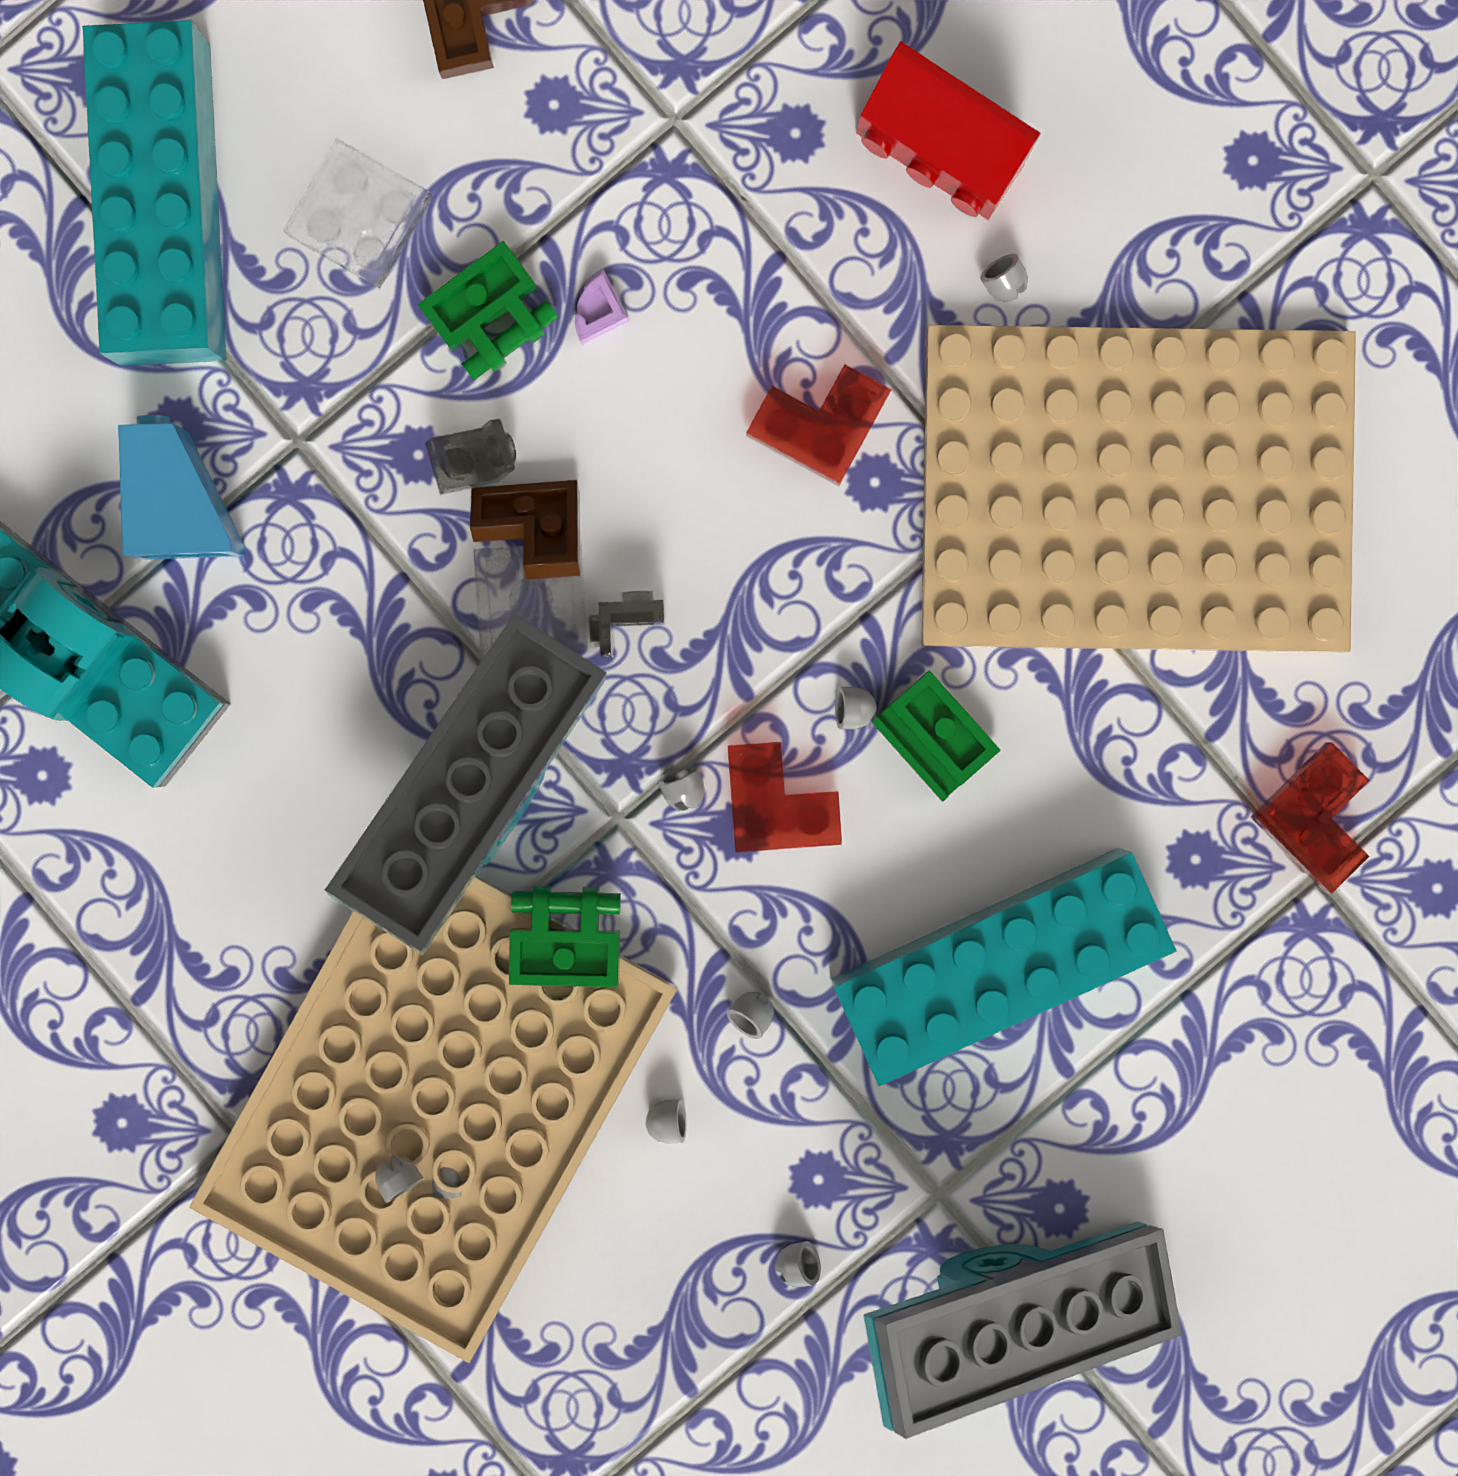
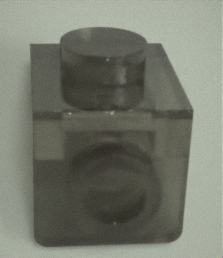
M500 418L489 420L481 428L433 437L425 443L440 495L498 483L515 470V444L511 435L504 431Z
M653 591L621 592V602H598L599 615H590L589 617L591 647H600L602 658H615L614 627L666 625V605L664 600H654Z

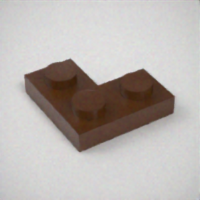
M423 0L441 78L446 79L494 68L483 16L534 5V1Z
M578 480L471 488L470 531L473 542L523 539V568L526 580L581 576L580 492Z

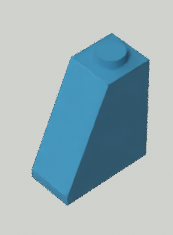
M142 415L137 417V424L118 425L123 555L138 560L245 557V545L189 432L170 423V417L162 415Z

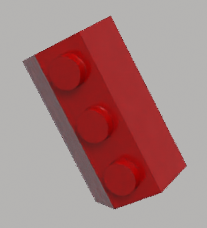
M902 41L895 48L860 114L856 134L862 137V144L870 152L884 159H887L890 155L907 167L906 172L914 181L927 188H932L933 185L937 186L952 196L950 199L952 204L961 212L971 217H977L979 214L988 221L1023 169L1041 134Z

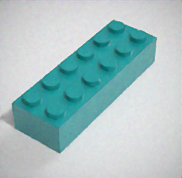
M192 20L82 26L99 353L120 366L227 361L210 44Z
M1117 848L830 979L878 1086H881L1173 954L1177 950L1133 853Z

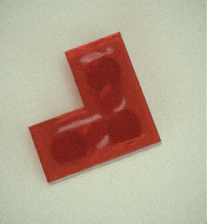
M844 364L819 411L771 386L751 422L746 436L829 482L840 486L892 389Z
M781 742L728 745L735 853L842 845L838 791L785 794Z
M1325 742L1250 817L1325 893L1332 894L1370 857L1332 819L1370 781L1332 742Z

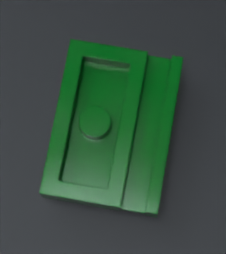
M930 670L871 721L876 729L942 802L1001 751Z

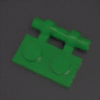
M504 241L500 242L417 304L452 352L470 339L478 351L461 364L473 380L479 378L489 369L496 372L507 363L504 360L505 357L528 340L532 344L545 335L543 329L559 318L547 300L531 312L528 311L522 300L534 292L537 286ZM508 311L516 323L491 341L483 329Z
M534 886L533 891H512L511 912L532 913V929L512 928L510 930L509 985L619 986L620 930H599V914L620 915L621 893H600L599 887H583L582 892H552L551 886ZM551 913L581 914V930L550 929Z

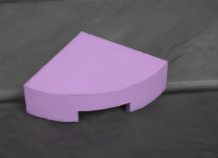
M604 269L586 283L577 303L575 328L581 345L629 321Z

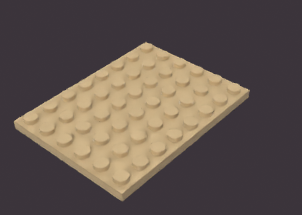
M928 325L926 329L921 646L1351 652L1356 331Z
M478 875L475 876L423 955L356 912H352L189 1206L190 1209L467 1363L471 1362L678 989L676 985L620 955L618 987L509 985L510 930L512 928L532 929V913H512V894ZM550 916V929H573ZM400 1155L407 1157L417 1166L424 1179L404 1194L386 1203L375 1181L378 1165L381 1162H385L393 1170L390 1161L391 1156ZM443 1167L456 1170L462 1184L457 1186L445 1184L440 1177L439 1170ZM433 1179L437 1186L446 1192L458 1193L462 1191V1197L441 1199L433 1195Z

